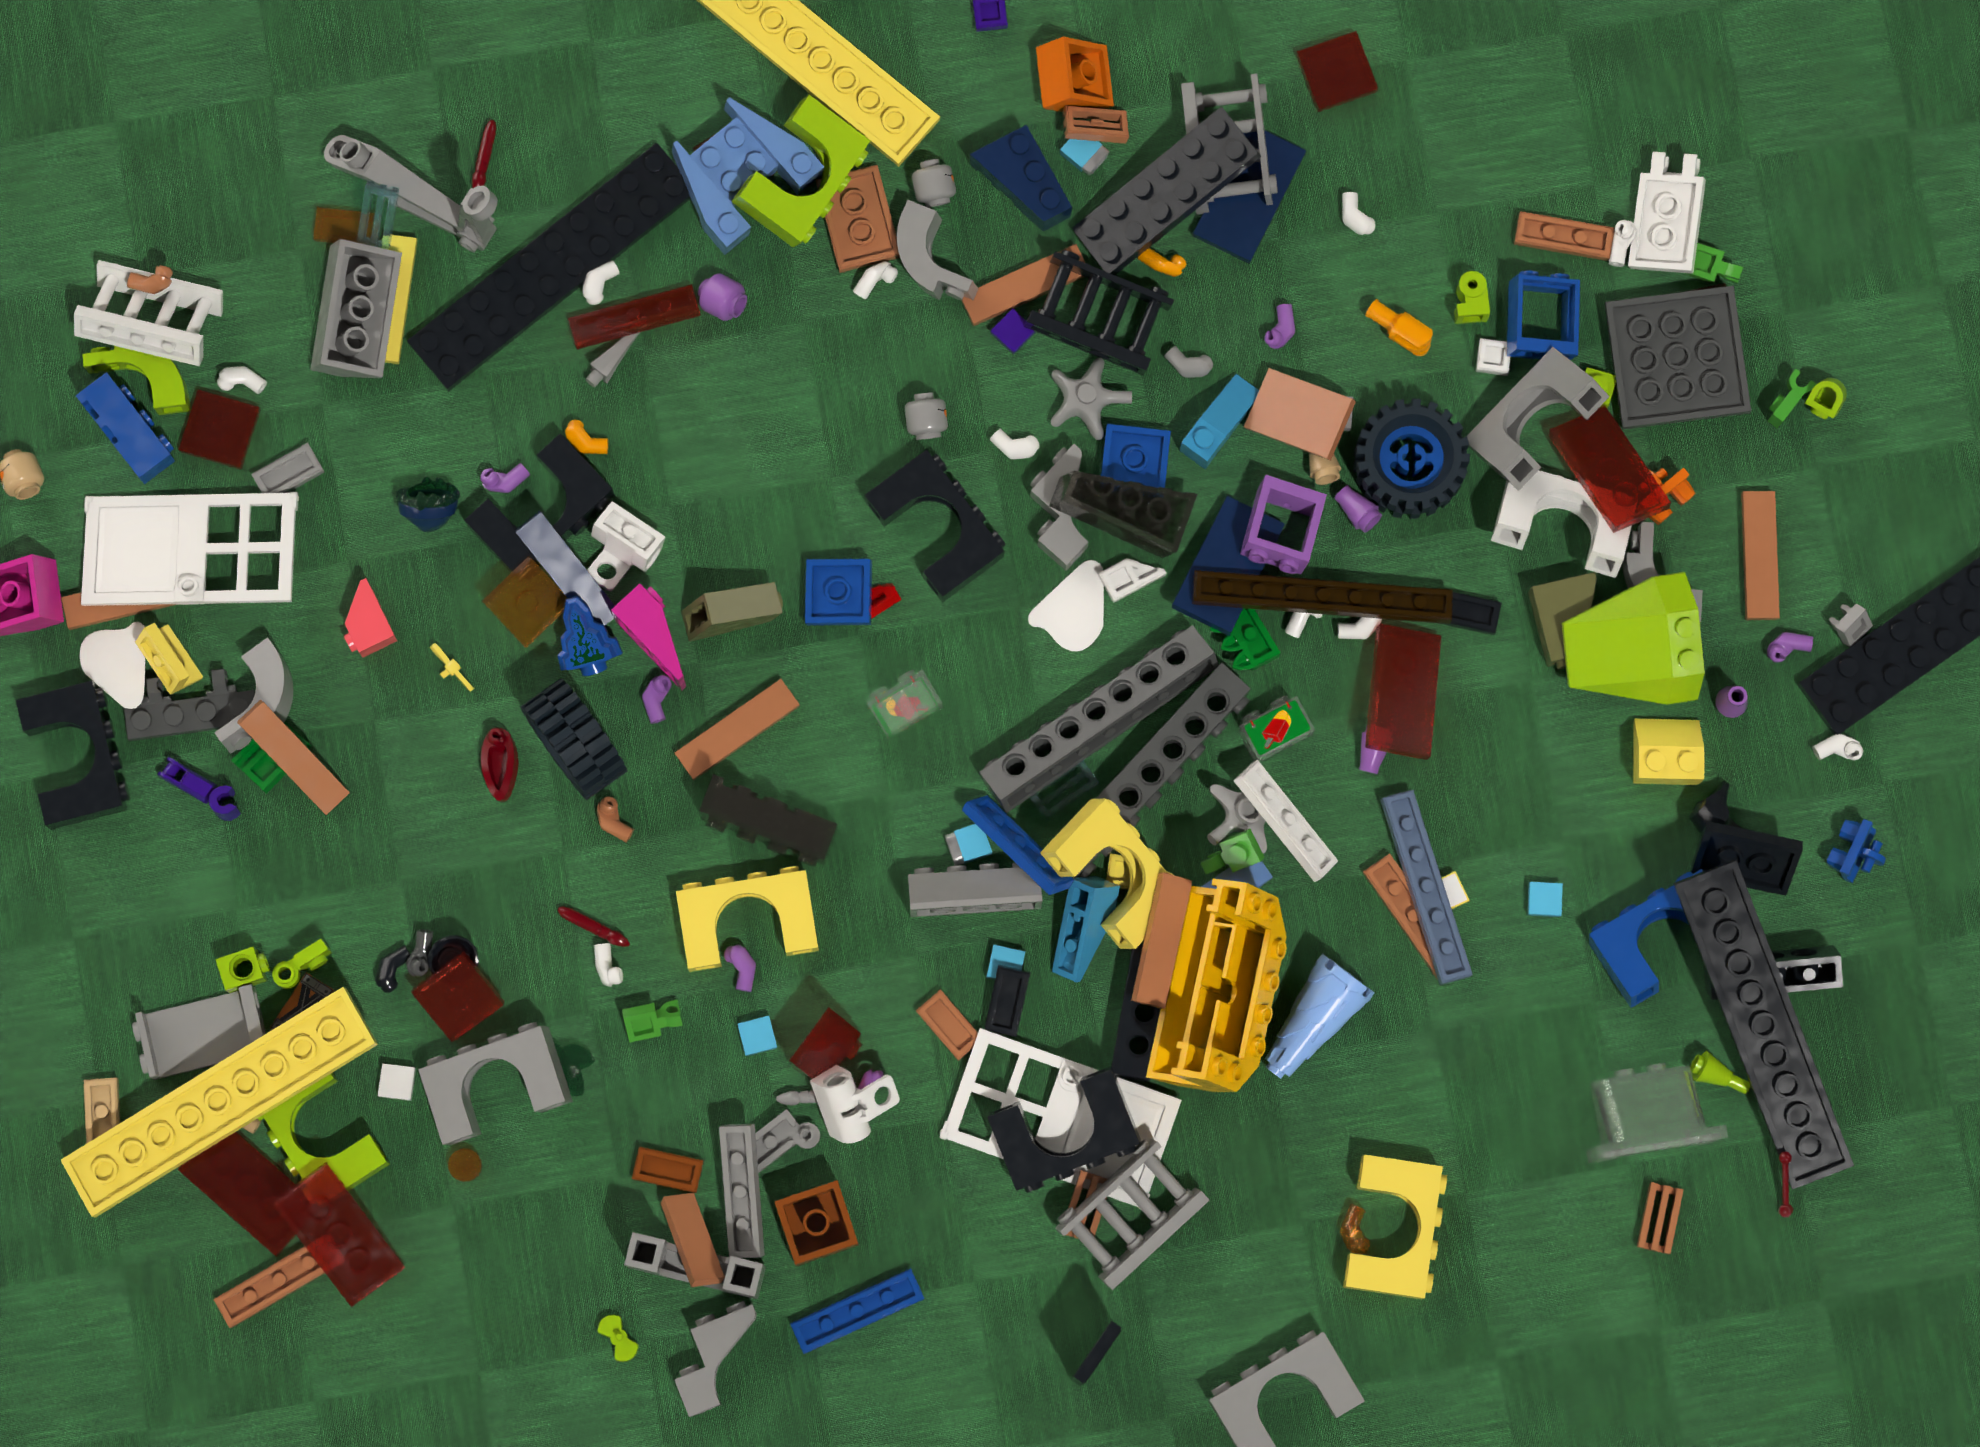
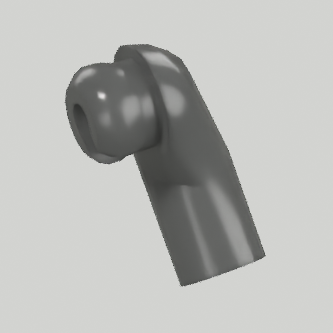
M420 929L416 932L415 948L406 962L407 970L412 976H423L429 969L428 955L432 948L433 931Z

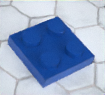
M1107 424L1100 489L1164 496L1171 431Z
M806 559L805 624L807 626L871 625L872 560Z

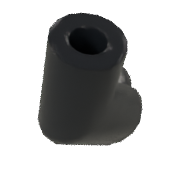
M405 945L385 956L379 962L375 981L376 985L381 987V990L385 993L394 991L398 986V982L395 979L396 970L405 964L410 956Z

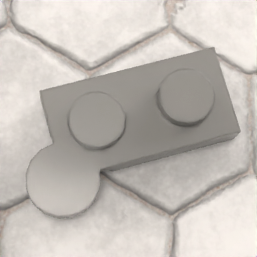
M786 1109L755 1133L758 1174L796 1144L804 1149L815 1147L820 1140L818 1127L809 1122L799 1125Z

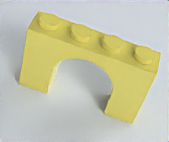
M1106 798L1090 799L1040 854L1060 877H1075L1102 849L1111 847L1118 851L1125 859L1129 868V890L1124 900L1101 923V927L1120 949H1136L1145 939L1158 874L1162 872L1173 874L1166 871L1159 863L1160 858L1157 853L1151 848L1146 847L1139 839L1140 833L1131 824L1126 823L1120 816V809L1113 801Z
M798 866L779 869L780 874L767 876L766 872H755L748 874L747 880L734 881V877H724L716 879L715 885L702 887V882L682 885L683 890L676 891L689 972L722 967L717 938V922L727 905L744 897L762 899L777 911L781 921L786 956L819 951L806 870L799 871Z
M1371 1155L1361 1156L1357 1189L1390 1194L1403 1199L1415 1213L1418 1231L1412 1247L1405 1254L1397 1258L1387 1259L1353 1253L1348 1254L1343 1288L1421 1300L1425 1298L1426 1293H1431L1434 1274L1428 1273L1430 1260H1436L1438 1241L1433 1240L1434 1227H1440L1443 1208L1437 1207L1439 1194H1445L1447 1175L1442 1174L1443 1166Z

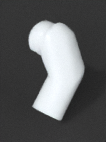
M1342 193L1343 223L1359 235L1371 234L1375 230V221L1358 210V193Z
M1620 220L1615 225L1609 265L1616 267L1624 266L1627 249L1636 236V227L1633 222Z
M613 260L586 274L582 292L587 303L591 305L601 303L604 297L602 293L605 281L619 275V270Z
M886 261L866 269L853 292L863 299H867L878 281L883 279L886 283H892L898 275V270L892 267L890 262Z
M236 366L222 369L219 372L217 385L220 389L229 391L236 384H244L256 394H260L266 387L267 381L246 366Z
M1001 428L990 438V441L999 450L1013 460L1030 458L1039 449V441L1034 436L1030 435L1026 438L1012 440Z
M1293 612L1285 632L1299 638L1310 614L1316 618H1321L1323 614Z
M1360 617L1356 623L1338 622L1337 637L1338 639H1367L1378 629L1382 619Z
M1835 734L1812 746L1818 760H1822L1833 753L1853 761L1860 759L1863 755V748L1859 741L1843 734Z
M611 944L594 945L595 966L602 984L608 987H612L613 984H620L623 981V972L619 967L612 968Z

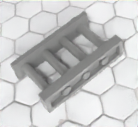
M1251 74L1252 89L1203 95L1202 92L1196 93L1194 82L1181 84L1186 134L1200 124L1199 112L1204 111V108L1254 101L1256 119L1234 122L1243 133L1257 131L1259 149L1256 150L1261 155L1256 162H1261L1262 179L1228 183L1196 209L1197 215L1208 213V202H1214V198L1264 192L1266 205H1273L1272 194L1278 193L1276 174L1270 175L1262 110V103H1268L1266 84H1259L1257 74Z
M1153 1139L1148 1142L1143 1140L1140 1144L1136 1145L1135 1152L1131 1153L1133 1156L1076 1209L1070 1207L1058 1218L1059 1224L1055 1227L1056 1231L1063 1236L1072 1231L1102 1265L1101 1270L1103 1272L1098 1278L1111 1290L1119 1285L1209 1201L1201 1190L1195 1187L1192 1190L1189 1188L1185 1190L1154 1155L1162 1146ZM1143 1163L1176 1198L1174 1200L1176 1205L1167 1213L1165 1211L1161 1212L1129 1177ZM1119 1185L1151 1220L1150 1225L1152 1227L1143 1236L1140 1233L1136 1234L1105 1199ZM1096 1208L1127 1243L1125 1246L1127 1250L1119 1258L1116 1256L1112 1257L1081 1222L1093 1209Z

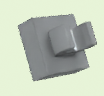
M1857 603L1852 608L1848 605H1841V611L1845 616L1840 621L1832 616L1829 618L1833 629L1837 631L1842 643L1848 647L1857 643L1873 626L1866 609Z

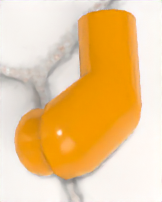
M1148 248L1137 257L1138 260L1153 270L1172 277L1181 275L1182 270L1187 265L1186 260L1178 254L1172 255L1170 260H1168L1151 248Z
M571 420L565 429L566 439L579 453L608 454V438H591L583 428L584 423L580 420Z

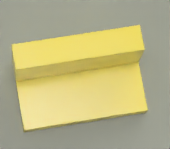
M153 623L142 630L135 643L170 695L202 680L203 675L168 624L158 628Z

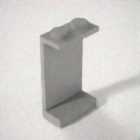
M250 984L238 987L239 991L148 1014L143 1012L135 1013L137 1022L132 1023V1028L136 1041L142 1042L144 1054H140L139 1059L143 1073H149L150 1078L157 1080L213 1066L265 1035L266 1030L256 987Z

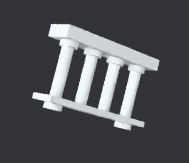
M98 260L97 287H101L92 308L81 305L77 306L74 312V336L200 366L203 359V335H200L199 332L207 314L222 316L223 290L170 278L172 283L168 288L157 294H150L128 288L127 282L131 272L148 277L154 273ZM114 291L132 295L123 316L105 312ZM145 298L163 303L155 323L136 319ZM176 306L195 310L186 331L167 327Z

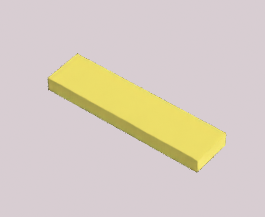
M385 234L383 249L402 253L385 363H400L418 242L417 238L390 234Z

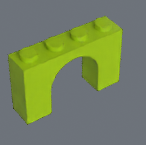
M811 95L806 96L799 102L784 124V127L810 145L816 151L824 166L822 180L816 192L809 196L789 194L761 173L755 171L746 179L731 201L791 247H795L801 242L806 244L817 230L813 226L819 216L824 218L834 205L831 198L836 191L841 193L851 180L848 173L853 166L858 168L869 153L865 148L871 141Z
M333 1072L257 1118L259 1121L265 1119L271 1128L266 1133L276 1149L282 1146L288 1158L284 1162L292 1175L295 1177L299 1174L306 1185L301 1189L311 1204L317 1202L321 1207H325L390 1165L376 1140L370 1134L331 1157L311 1156L299 1145L295 1135L297 1114L308 1100L338 1082Z

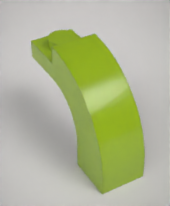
M114 346V350H110L109 347H96L91 349V353L82 354L83 366L89 374L126 369L137 371L146 376L151 384L153 407L158 415L191 411L186 383L171 359Z

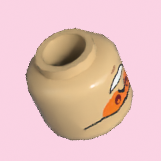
M20 449L7 452L3 456L4 459L0 462V482L7 495L16 497L19 500L28 499L38 494L45 478L36 456L30 452H22Z

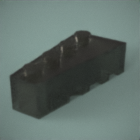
M1072 471L1059 478L1049 506L1160 558H1164L1177 553L1198 494L1172 491L1169 488L1150 487L1137 482L1118 481L1110 477Z
M713 774L699 810L702 820L707 821L706 827L724 833L725 828L737 832L736 838L747 843L755 844L756 840L767 843L768 850L780 855H785L786 851L799 855L798 861L816 867L817 862L825 865L838 830V824L799 808H794V811L787 809V804L772 797L764 796L763 800L757 798V793L742 785H733L732 788L722 785L724 778Z

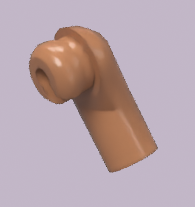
M159 265L155 269V274L149 277L131 272L127 287L150 294H157L171 285L172 280L170 278L173 271L169 267Z
M611 796L604 797L597 806L600 827L605 832L627 843L633 834L634 828L620 821L616 799Z

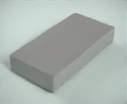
M306 443L251 475L262 493H289L323 474L324 470L310 445Z

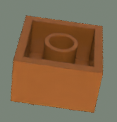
M838 1180L774 1201L796 1266L859 1246Z

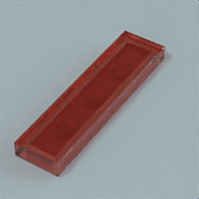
M691 284L570 317L568 320L576 349H581L698 317L701 314Z

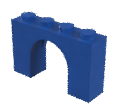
M1701 869L1694 874L1692 872H1687L1680 876L1675 882L1683 880L1685 878H1688L1703 871ZM1674 885L1666 890L1664 888L1655 890L1648 896L1647 901L1638 906L1632 904L1620 912L1619 917L1610 922L1604 920L1598 923L1589 933L1590 947L1630 1008L1659 992V980L1640 953L1637 945L1642 931L1651 923L1661 919H1677L1688 924Z

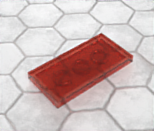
M1606 406L1598 408L1588 420L1579 416L1549 429V438L1613 533L1670 509V500Z
M1382 623L1376 627L1365 748L1428 760L1431 757L1441 635Z
M237 1132L190 1159L177 1169L276 1257L321 1208L317 1202L311 1204L298 1185Z
M327 1162L272 1201V1204L351 1307L405 1269L403 1262Z

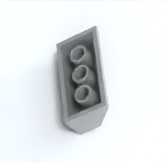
M339 239L330 245L310 370L340 377H383L401 263V252Z
M1015 862L1012 863V868L999 869V864L991 863L979 865L980 870L967 871L966 866L947 867V872L934 873V868L914 869V874H908L911 917L1041 909L1042 891L1041 887Z

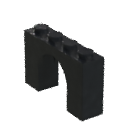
M559 434L536 456L542 466L566 491L567 502L565 511L559 521L553 525V528L565 541L572 534L577 536L582 533L590 524L587 520L596 512L602 514L613 501L612 498L615 494L612 487ZM489 499L464 520L467 527L519 582L525 577L527 579L532 578L541 569L542 566L516 534L515 530L518 527L513 525Z
M926 449L866 493L864 497L866 504L884 527L912 506L922 502L943 504L957 516L961 525L959 541L950 552L923 571L924 580L943 603L1004 558L1005 551L1003 547L1006 544L995 530L990 532L983 522L986 518L975 504L970 507L964 499V496L967 494L961 484L956 479L951 482L944 473L947 467L937 454L931 456Z
M91 680L17 699L16 704L22 730L28 736L64 727H74L86 731L95 747L94 763L85 778L76 784L38 794L45 826L52 830L126 811V801L130 800V794L126 781H120L118 770L123 769L119 751H113L111 738H115V731L111 719L106 720L103 707H107L108 702L103 687L98 688V685Z
M1112 1066L1081 1077L1080 1083L1094 1118V1131L1087 1143L1075 1151L1060 1153L1042 1146L1031 1131L1020 1101L988 1114L987 1118L1016 1191L1024 1188L1025 1192L1028 1193L1043 1187V1181L1055 1176L1056 1181L1063 1180L1074 1175L1073 1169L1086 1165L1087 1169H1091L1105 1163L1104 1157L1117 1153L1118 1157H1123L1135 1152V1145L1140 1144L1141 1138Z

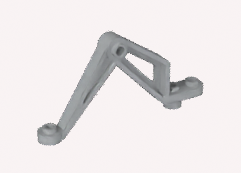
M339 135L334 137L324 150L325 160L334 168L366 180L396 207L460 238L458 243L473 253L477 249L484 251L497 230L493 224L495 219L491 215L495 212L498 200L496 195L485 186L470 188L461 204L458 205L374 146L345 135Z

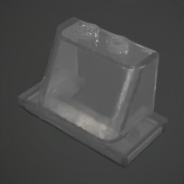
M1666 1063L1646 1066L1647 1072L1634 1074V1068L1614 1071L1615 1077L1590 1083L1602 1145L1594 1146L1586 1151L1589 1164L1683 1146L1686 1148L1716 1143L1728 1138L1726 1124L1713 1127L1706 1126L1689 1065L1667 1068Z

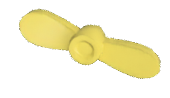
M433 643L430 646L431 651L445 664L443 666L445 670L440 673V676L444 679L449 674L451 676L455 675L467 690L471 692L475 689L459 672L461 669L460 665L454 659L449 660L442 649L436 643Z

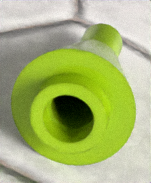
M1705 1051L1702 1055L1697 1054L1691 1063L1690 1072L1693 1073V1081L1725 1087L1729 1086L1743 1094H1746L1750 1088L1749 1081L1734 1075L1730 1069L1708 1051Z

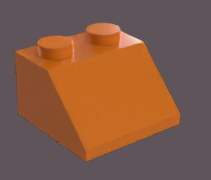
M1063 36L1036 47L1043 109L1062 112L1065 105L1102 109L1114 106L1107 45Z

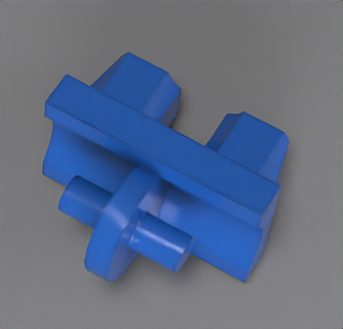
M1863 819L1862 823L1845 820L1839 837L1852 843L1848 853L1833 847L1827 858L1828 866L1841 873L1843 879L1850 883L1854 882L1860 867L1862 871L1870 873L1873 864L1883 866L1886 858L1879 854L1883 843L1874 840L1871 845L1876 829L1872 827L1873 822Z

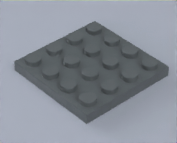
M1734 286L1605 302L1622 430L1751 413Z

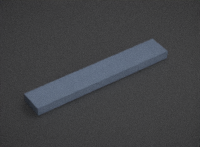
M1409 790L1383 797L1380 800L1439 985L1469 978L1473 975L1414 791Z

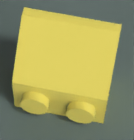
M1634 718L1633 784L1699 785L1704 780V742L1699 720Z

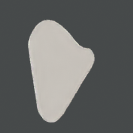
M1088 560L1079 565L1030 612L1028 616L1029 624L1033 627L1045 629L1061 647L1067 650L1081 651L1089 647L1097 639L1103 628L1104 585L1098 576L1103 571L1100 563Z
M133 622L129 627L121 630H99L93 632L84 639L80 647V663L84 673L99 687H103V690L116 702L128 709L139 706L144 696L145 656L135 643L145 628L140 622Z

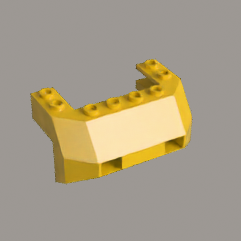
M1213 878L1211 885L1217 887L1216 889L1191 886L1165 1009H1160L1146 1078L1180 1087L1211 1092H1237L1259 1067L1261 1057L1265 1052V1036L1273 1015L1272 1003L1274 994L1279 987V971L1281 961L1286 954L1285 942L1287 936L1278 897L1249 883Z

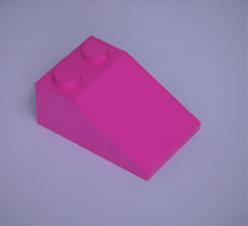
M30 554L0 564V636L40 630L64 622L55 559Z
M639 583L611 609L615 622L682 691L687 686L663 611L665 607L662 603L663 599L652 587L646 590Z

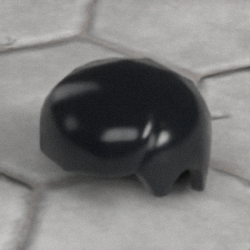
M457 934L446 935L440 938L429 951L428 965L430 972L440 982L450 985L467 981L479 965L477 948L468 938Z

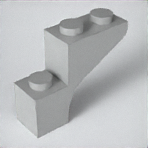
M1075 444L1068 450L1063 447L1052 459L1055 465L1047 473L1042 470L1030 484L1033 487L1030 497L1056 519L1055 522L1048 520L1038 531L1037 534L1040 538L1038 539L1037 546L1065 571L1084 553L1089 543L1077 531L1070 515V507L1082 458V452Z
M744 1301L726 1308L727 1315L715 1319L714 1314L705 1316L695 1321L697 1327L690 1329L705 1367L699 1369L698 1364L680 1370L681 1377L674 1380L690 1418L721 1405L716 1389L717 1371L724 1358L756 1320L757 1313L753 1304L746 1306Z

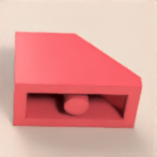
M366 578L360 580L345 621L348 633L343 636L351 652L358 650L361 657L364 658L396 642L397 639L370 583Z

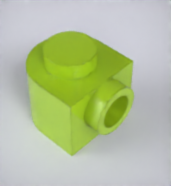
M1823 379L1814 386L1805 404L1811 406L1810 411L1816 416L1823 419L1828 417L1834 419L1846 400V388L1838 379Z

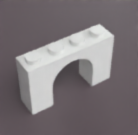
M1538 470L1520 490H1517L1506 481L1491 541L1522 550L1535 514L1549 508L1565 509L1579 516L1590 530L1591 544L1584 569L1616 578L1624 560L1638 500L1627 497L1624 494L1610 492L1590 484H1583L1560 475H1553Z

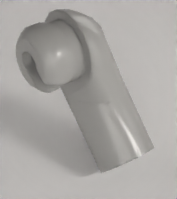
M1177 346L1171 348L1164 355L1178 373L1185 378L1206 376L1213 368V361L1209 356L1202 355L1200 357L1187 358Z

